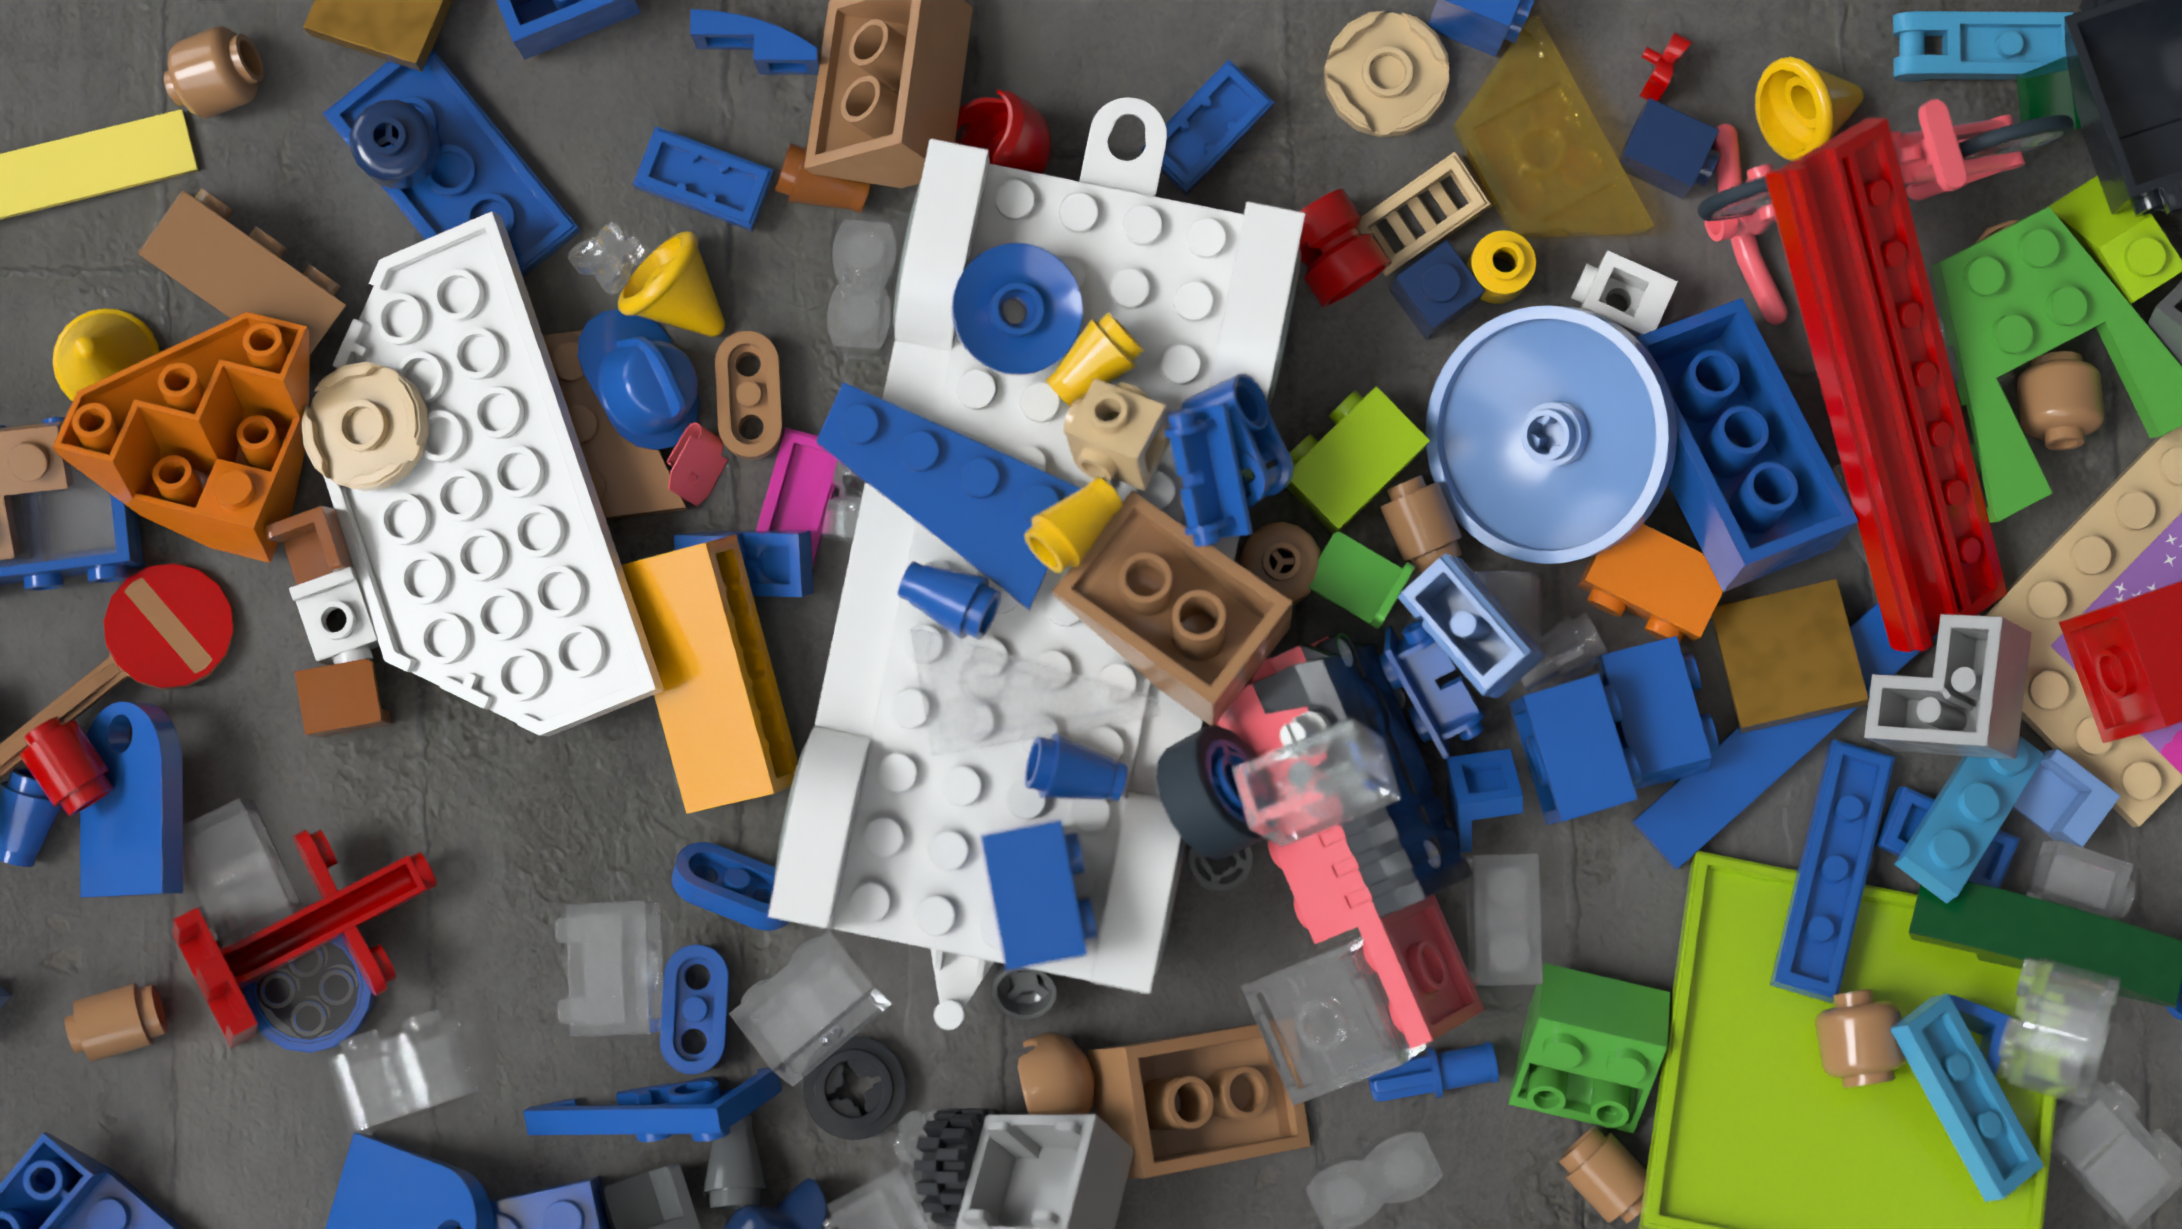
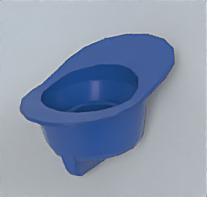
M618 309L603 311L586 323L578 338L577 357L583 374L604 408L609 421L620 436L636 447L650 450L674 447L687 426L696 423L698 419V378L695 367L686 353L674 346L670 337L657 322L635 315L626 316Z

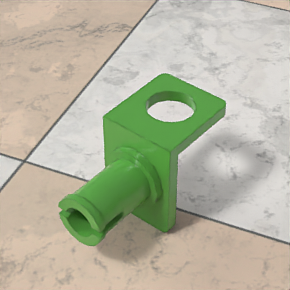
M1336 532L1319 557L1315 578L1308 588L1374 628L1379 629L1415 566L1407 562L1404 568H1401L1345 534Z

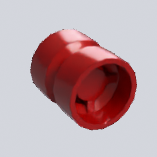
M1343 188L1324 195L1299 211L1305 213L1298 246L1302 252L1301 263H1305L1308 268L1304 281L1322 308L1329 307L1351 295L1391 265V260L1374 234L1361 233L1358 226L1362 216Z

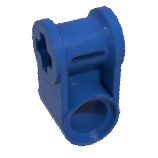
M1237 374L1187 398L1183 402L1181 409L1227 403L1247 507L1249 508L1260 502L1264 496L1275 495L1285 489L1293 477L1294 465L1291 455L1286 449L1269 413L1268 404L1260 386L1252 377L1246 374ZM1274 460L1276 466L1267 470L1265 464Z

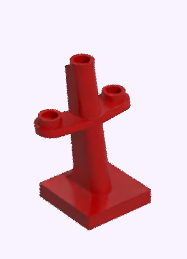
M305 829L293 835V839L322 898L320 901L224 948L218 947L198 907L173 919V938L230 1049L254 1038L258 1025L240 989L340 936L373 995L378 996L388 990L387 983L397 978L394 968L382 946L378 944L369 949L357 928L437 886L435 876L421 852L412 856L408 855L338 891L328 871V868L337 864V860L327 838L321 830L309 834Z

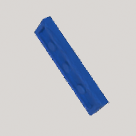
M1834 739L1828 744L1770 981L1771 986L1828 1003H1834L1833 995L1839 994L1895 757Z

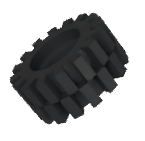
M946 1108V1110H939L933 1114L935 1120H927L923 1130L928 1138H918L916 1149L923 1152L922 1160H914V1172H922V1180L916 1182L915 1187L917 1194L927 1195L922 1201L921 1206L925 1212L932 1213L931 1220L936 1224L956 1226L985 1116L1001 1115L1002 1111L989 1108Z

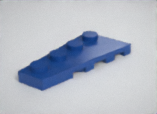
M843 382L816 440L817 445L879 494L899 507L921 527L941 540L972 567L992 580L1030 611L1049 568L1034 555L1027 545L1024 535L1032 527L1031 519L1033 516L1082 488Z

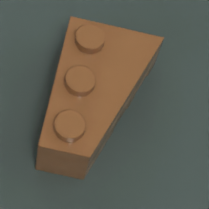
M201 188L195 198L185 191L180 192L137 254L231 319L242 313L250 312L307 326L310 332V356L346 306V304L334 297L341 286L310 264L303 273H300L284 262L281 257L287 248L255 226L249 236L227 221L234 211Z

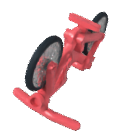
M1932 99L1919 108L1918 115L1922 127L1921 131L1908 133L1897 131L1891 134L1906 194L1910 199L1920 201L1946 191L1958 190L1968 183L2025 165L2024 153L2044 147L2067 136L2074 129V122L2067 115H2053L2014 124L2012 115L2007 114L1990 120L1952 125L1946 105L1938 99ZM1720 124L1716 127V129H1719V132L1713 142L1714 150L1721 153L1716 164L1718 193L1700 203L1698 215L1704 220L1707 233L1712 240L1716 242L1727 239L1731 240L1737 264L1767 323L1778 325L1786 320L1788 309L1760 253L1756 234L1764 233L1772 223L1777 222L1765 179L1766 173L1773 170L1772 164H1765L1746 171L1748 179L1743 183L1737 130L1731 124Z

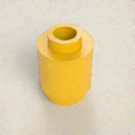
M1495 231L1479 241L1467 262V268L1485 291L1481 300L1492 304H1503L1514 300L1523 292L1534 275L1536 257L1530 243L1521 235L1512 231ZM1493 257L1505 259L1510 263L1513 270L1510 272L1497 270L1493 264Z

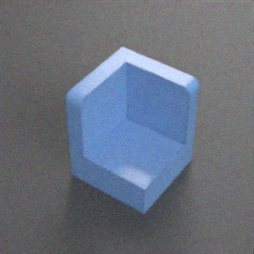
M2061 750L2043 751L2042 753L2045 755L2019 796L2013 809L2065 849L2083 847L2118 801L2120 795Z

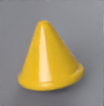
M1783 57L1772 62L1764 70L1758 82L1755 94L1757 122L1769 146L1786 160L1794 161L1829 141L1862 103L1864 93L1858 85L1817 69L1803 59Z
M691 231L680 232L657 247L638 266L624 285L618 299V310L626 316H639L709 337L719 336L725 329V321L698 248L697 235Z
M109 308L91 310L73 319L58 336L53 353L54 374L61 390L73 401L77 391L160 353L159 346L153 332L142 320L133 314Z

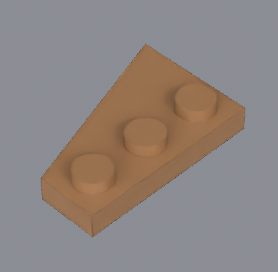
M583 330L543 335L606 521L688 510L683 498L668 489L670 472L660 450L636 447L620 436L609 421L604 408L585 378L577 357L578 338Z

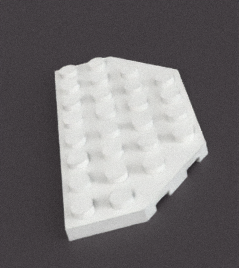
M491 211L380 259L369 284L373 285V289L359 320H352L332 366L339 369L343 365L370 362L399 371L417 386L427 406L429 436L422 458L409 475L386 489L363 492L338 485L325 476L324 479L334 509H336L348 552L384 660L406 672H412L439 685L440 688L483 709H489L516 722L517 725L539 736L547 737L664 691L502 216Z

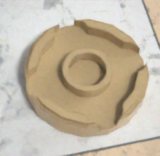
M1385 11L1369 12L1348 23L1332 42L1324 67L1326 95L1337 115L1356 131L1379 138L1404 136L1424 126L1441 107L1449 83L1448 53L1437 33L1418 17L1405 13L1400 15L1394 12L1385 13Z
M370 362L343 365L324 377L314 391L317 394L312 399L311 406H306L304 411L302 433L304 448L316 470L338 485L363 492L386 489L409 475L423 456L430 432L428 409L415 384L397 370Z

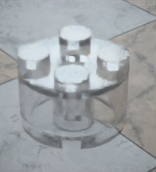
M2026 957L2017 987L2016 995L2019 997L2014 1017L2021 1020L2010 1017L2007 1020L1999 1050L2001 1060L1997 1076L2008 1079V1084L2088 1106L2090 1093L2093 1092L2111 1028V1017L2109 1016L2112 1006L2116 1007L2121 979L2041 957L2040 961Z

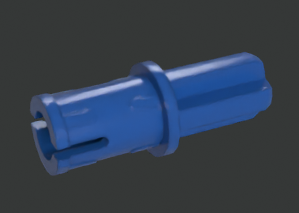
M1491 1041L1484 1042L1481 1045L1437 1053L1434 1047L1426 1048V1055L1375 1063L1368 1067L1367 1073L1371 1095L1378 1102L1432 1092L1435 1098L1443 1097V1090L1488 1082H1499L1497 1060Z

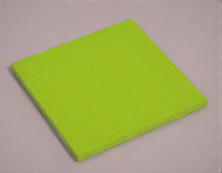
M1697 851L1691 857L1669 1012L1668 1043L1662 1061L1639 1229H2043L2068 985L2045 981L2044 975L2041 973L1980 961L1976 953L1912 940L1909 935V929L1918 895L1866 884L1864 886L1839 994L1873 989L1874 1000L1889 1001L1897 1005L1901 1013V1019L1905 1018L1931 997L1943 994L1955 995L2013 1017L1995 1079L2044 1166L2004 1199L1985 1202L1908 1061L1900 1068L1894 1069L1895 1080L1862 1086L1843 1087L1841 1078L1828 1075L1822 1067L1815 1028L1817 1015L1824 1010L1835 1008V1004L1770 985L1797 871ZM1969 1030L1979 1048L1983 1035Z

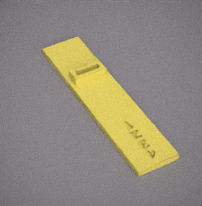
M181 109L1 153L0 220L199 171L184 111Z

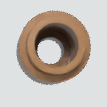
M1422 475L1387 490L1391 502L1381 506V511L1403 561L1410 560L1411 564L1415 566L1414 571L1416 574L1424 572L1445 553L1454 557L1463 554L1457 539L1462 538V534L1439 481L1426 486Z
M132 983L74 1000V1014L65 1016L66 1033L72 1050L76 1054L84 1051L90 1062L153 1045L154 1037L167 1034L168 1032L164 1007L160 995L153 984L140 988L137 983Z
M1596 1126L1591 1127L1563 1153L1558 1162L1568 1171L1565 1175L1567 1181L1607 1223L1612 1222L1619 1216L1625 1223H1629L1641 1213L1647 1170L1612 1133L1605 1136Z

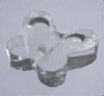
M609 223L604 225L597 237L574 246L569 251L567 258L578 274L595 275L603 290L607 294L612 295L623 290L630 277L632 267L644 261L647 253L637 237L627 239L618 224Z

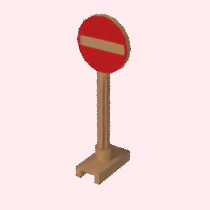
M176 563L149 566L128 577L111 596L103 620L105 643L110 652L109 657L0 744V780L23 762L19 755L29 747L24 739L27 733L56 716L62 724L76 720L128 678L149 687L171 690L188 688L211 676L227 657L235 633L232 608L220 586L200 570Z

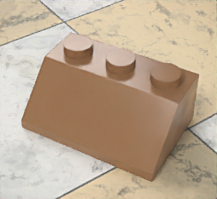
M830 0L804 169L814 175L896 188H905L919 184L922 179L930 139L955 144L973 6L964 0Z

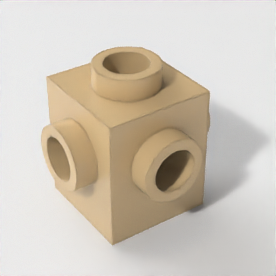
M1094 379L1084 399L1078 398L1073 402L1064 423V434L1067 437L1074 464L1083 473L1093 479L1101 478L1106 482L1113 478L1144 491L1171 443L1170 437H1165L1164 433L1165 429L1170 428L1166 405L1151 400L1144 391L1126 383H1119L1117 386Z

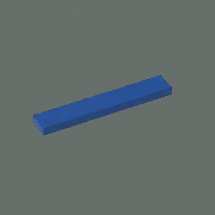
M1878 601L1849 626L1868 698L1872 674L1893 676L1920 652V650L1904 652L1891 648ZM1938 634L1932 637L1931 641L1938 636ZM1858 707L1746 733H1741L1740 727L1737 726L1719 743V750L1711 752L1712 760L1708 772L1678 779L1631 821L1632 824L1674 870L1678 869Z

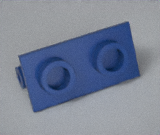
M1227 403L1168 412L1170 428L1165 429L1164 433L1165 437H1170L1177 476H1182L1184 488L1180 489L1188 525L1184 527L1185 535H1192L1194 546L1199 547L1218 543L1221 541L1220 538L1252 534Z
M1417 620L1406 626L1402 631L1404 638L1400 640L1391 626L1385 628L1384 653L1379 655L1383 671L1395 690L1404 687L1414 705L1409 708V714L1422 741L1427 743L1433 740L1443 759L1449 757V738L1459 734L1461 740H1469L1483 731L1484 727L1481 719L1484 713L1478 706L1462 676L1440 686L1437 678L1456 670V664L1422 626L1423 620Z

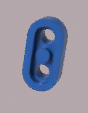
M697 842L687 845L678 853L671 882L675 892L688 903L758 930H777L790 922L768 917L774 890L776 867L708 842Z
M689 945L679 949L670 957L664 970L660 1047L667 1063L675 1070L685 1074H700L712 1069L721 1061L727 1047L731 973L724 956L716 949L707 945ZM696 964L704 965L710 973V981L703 989L693 988L687 979L689 969ZM690 1029H699L706 1036V1047L700 1053H691L684 1045V1036Z

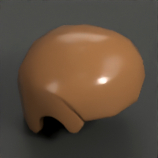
M1047 1032L1025 1040L1023 1047L1036 1046L1018 1059V1072L1028 1114L1087 1115L1093 1107L1095 1075L1086 1054L1072 1039L1057 1032Z

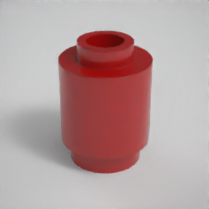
M56 716L40 724L24 736L29 747L19 756L53 806L61 805L69 817L90 807L114 789L106 777L111 772L76 720L62 724Z

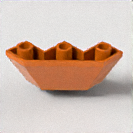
M250 312L242 313L77 391L52 447L56 454L138 515L209 548L271 563L279 542L268 540L264 527L290 517L294 507L306 451L303 445L302 418L306 406L309 407L310 332L307 326Z

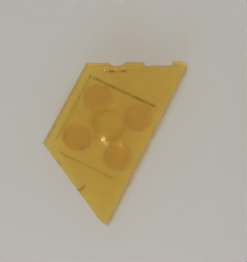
M1538 14L1529 18L1522 28L1516 43H1512L1502 59L1499 60L1485 80V83L1467 105L1452 128L1508 231L1515 232L1524 238L1643 235L1651 231L1655 225Z

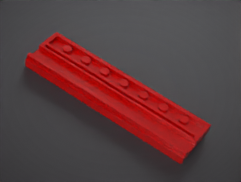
M1867 118L1781 169L1769 171L1766 173L1765 179L1854 513L1858 519L1857 524L1889 644L1892 649L1897 651H1925L1933 646L1931 638L1939 632L1941 614L1976 616L2005 596L2007 590L1888 119Z

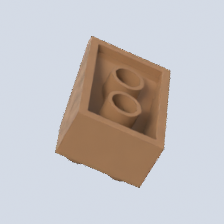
M1131 491L1122 502L1123 507L1112 516L1077 567H1071L1053 589V596L1160 691L1208 725L1214 726L1291 627L1293 602L1213 546L1195 547L1192 535H1185L1183 525L1134 491Z
M1291 1019L1088 1050L1089 1063L1095 1075L1094 1096L1097 1116L1134 1148L1127 1179L1149 1178L1311 1147Z

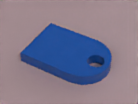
M144 702L113 703L96 716L86 734L111 772L106 777L114 789L105 797L80 812V898L183 893V762L177 730L169 716L154 704ZM131 725H132V732H133V734H132V741H131V744H130L129 732H130V727H131Z
M354 1132L325 1229H457L460 1225L462 1229H494L493 1211L489 1197L482 1184L472 1174L373 1135Z

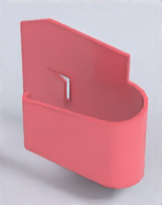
M692 423L687 426L667 459V464L673 467L670 473L668 489L696 507L710 495L728 459L721 455L723 451V441L721 438L699 423Z

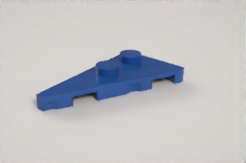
M766 1067L757 1069L756 1075L734 1089L720 1091L718 1081L715 1080L714 1076L682 1083H668L618 1091L616 1093L618 1105L577 1106L575 1098L539 1106H530L523 1113L528 1135L636 1134L637 1141L654 1142L666 1139L674 1134H691L692 1140L705 1142L729 1135L731 1126L782 1092L778 1067Z

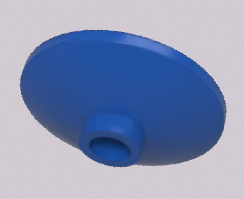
M1009 243L986 250L972 260L964 269L954 289L952 319L960 342L975 360L999 373L1027 375L1052 366L1070 350L1081 328L1083 302L1075 277L1058 257L1038 246L1024 243ZM1015 300L1022 304L1025 316L1021 323L1013 324L1004 318L1002 308L1006 301Z

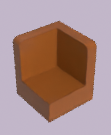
M319 506L264 527L268 540L283 543L297 585L348 567L354 568L336 509Z
M360 659L294 671L305 735L324 737L392 724L391 712L381 707L375 666L372 660Z

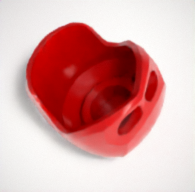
M996 90V93L1003 99L979 98L959 108L956 133L961 125H963V130L958 141H956L955 137V144L988 150L989 161L993 165L1038 174L1044 173L1051 155V133L1044 116L1028 100L1010 91Z

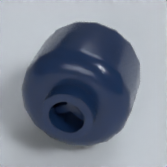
M381 100L366 107L355 119L350 132V151L356 164L375 183L390 189H407L423 182L434 170L439 157V138L430 121L413 105L400 100Z

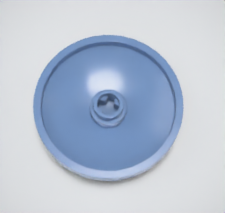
M1533 306L1517 309L1502 314L1473 331L1461 342L1442 368L1430 397L1426 418L1425 434L1430 440L1426 446L1429 467L1434 483L1439 481L1454 518L1470 535L1485 546L1510 558L1531 563L1553 564L1581 560L1603 553L1627 539L1646 521L1659 503L1669 482L1676 455L1677 423L1674 403L1666 380L1654 358L1630 332L1619 324L1597 313L1575 307Z

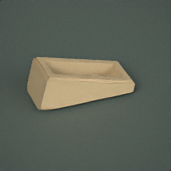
M1453 152L1363 215L1358 229L1361 233L1374 234L1392 262L1383 271L1385 276H1389L1494 206V203L1461 154ZM1449 176L1452 177L1468 201V204L1460 210L1441 184V181ZM1427 190L1430 191L1447 216V219L1437 224L1419 197ZM1406 204L1426 231L1418 239H1416L1397 211ZM1385 218L1405 246L1396 254L1376 226L1377 223Z

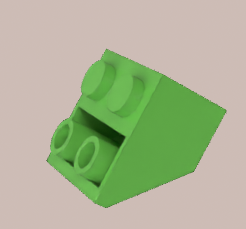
M1544 963L1528 1007L1508 1104L1634 1134L1667 1049L1670 992Z

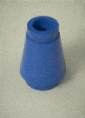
M913 561L907 567L901 579L898 597L908 601L910 605L960 639H964L969 635L980 640L985 636L996 616L1001 600V592L989 587V579L930 565H922Z
M1056 733L1050 739L1038 736L1031 746L1027 759L1025 787L1039 791L1040 798L1108 799L1119 801L1126 783L1127 764L1116 761L1114 758Z
M28 768L13 769L9 780L2 782L0 789V861L22 867H33L35 865L37 855L40 853L62 807L61 805L53 806Z

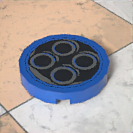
M341 936L245 986L243 992L245 1000L258 1023L257 1028L265 1038L286 1050L308 1053L340 1046L360 1031L372 1011L374 995L366 984Z

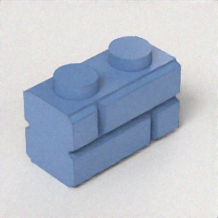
M1445 553L1398 596L1415 618L1423 620L1422 626L1482 696L1498 699L1546 656L1461 558Z

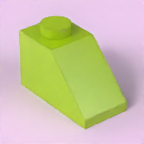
M2098 175L2048 206L2130 304L2182 272V259L2152 214L2135 217L2132 208L2111 214Z

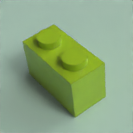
M1377 386L1364 398L1356 390L1351 393L1329 415V418L1336 425L1319 442L1309 434L1290 452L1294 469L1293 477L1286 488L1332 534L1339 532L1430 442Z

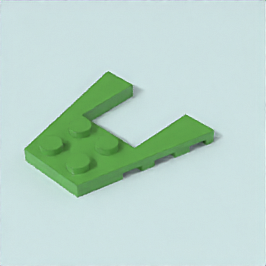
M2050 207L2040 209L1931 265L1948 346L1953 345L1960 375V380L1956 381L1961 406L1966 405L1974 439V444H1970L1977 474L1981 473L1988 503L1986 511L1989 523L1999 522L2052 494L2049 484L1997 377L2096 327L2149 438L2161 437L2182 426V366Z

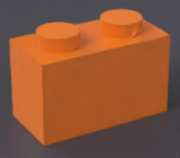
M1642 524L1633 534L1615 547L1590 557L1577 584V587L1590 593L1586 601L1595 608L1615 617H1621L1625 610L1647 621L1644 631L1659 640L1677 636L1679 644L1682 639L1691 643L1701 638L1723 593L1703 553L1645 524Z

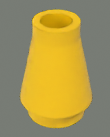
M1108 312L1098 322L1094 319L1090 320L1060 365L1046 379V382L1071 407L1076 399H1084L1094 379L1111 383L1136 368L1137 366L1133 361L1144 352V349L1125 327Z
M1095 478L1086 487L1033 516L1031 519L1032 527L1024 535L1026 543L1034 555L1054 572L1061 573L1067 566L1077 567L1112 516L1123 507L1122 500L1110 484L1101 478Z

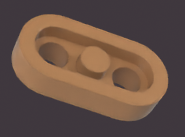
M740 331L727 337L716 353L715 373L718 430L721 440L730 452L742 459L758 460L767 457L777 449L784 433L781 362L776 348L767 337L754 331ZM746 356H755L761 362L759 371L750 377L739 374L738 364L740 360ZM749 418H757L764 424L762 434L752 440L744 438L741 435L742 424Z

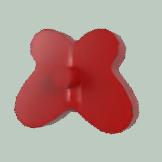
M1674 32L1662 54L1648 46L1646 47L1641 58L1654 64V70L1639 97L1646 101L1649 98L1659 101L1670 83L1675 65L1692 43L1691 40Z

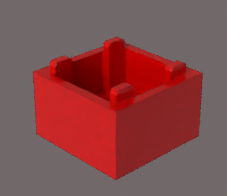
M2182 581L2059 622L2103 743L2166 728L2182 722Z

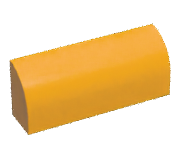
M737 535L723 537L623 564L622 568L664 691L654 694L686 814L775 794L791 787L798 759Z

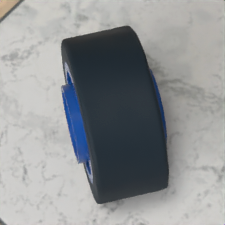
M1217 725L1202 728L1167 747L1159 758L1156 780L1163 807L1177 832L1198 853L1219 860L1231 856L1269 835L1275 824L1276 803L1271 782L1258 757L1249 745L1233 731Z

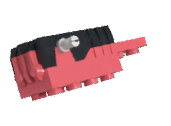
M1344 633L1327 636L1310 645L1303 644L1274 658L1266 659L1216 725L1233 731L1249 745L1262 763L1271 782L1276 803L1275 824L1268 835V849L1275 864L1285 874L1294 895V909L1300 923L1309 930L1314 944L1358 927L1363 938L1362 946L1365 959L1369 966L1378 973L1390 1000L1389 1012L1396 1028L1404 1033L1410 1049L1435 1040L1485 1011L1435 897L1436 893L1472 876L1473 873L1466 857L1461 858L1457 846L1460 843L1453 827L1448 828L1444 816L1447 813L1440 797L1435 799L1431 786H1434V783L1401 710L1406 700L1404 692L1400 688L1395 690L1390 685L1373 643L1359 644L1351 641Z

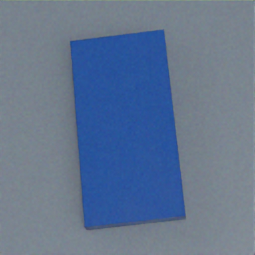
M433 49L423 72L388 61L322 113L349 147L350 132L355 119L366 107L381 100H400L411 104L430 121L439 138V157L434 170L423 182L407 189H390L382 186L425 240L493 211L503 218L522 277H525L581 232L570 216Z

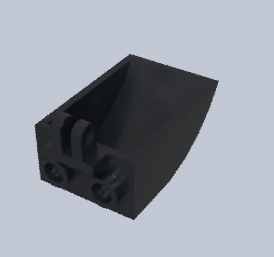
M2114 0L2065 16V47L2075 106L2084 139L2111 214L2131 208L2134 211L2135 217L2148 215L2164 208L2166 214L2182 210V0Z

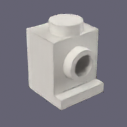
M1607 250L1598 268L1586 264L1571 298L1582 303L1580 309L1602 315L1619 324L1634 337L1657 329L1678 281ZM1610 294L1622 295L1627 301V310L1622 312L1607 305L1606 297Z
M348 567L289 588L292 599L296 601L316 662L329 665L360 659H373L371 649L380 647L354 568ZM342 609L347 617L346 625L338 632H331L326 624L327 616L333 610Z

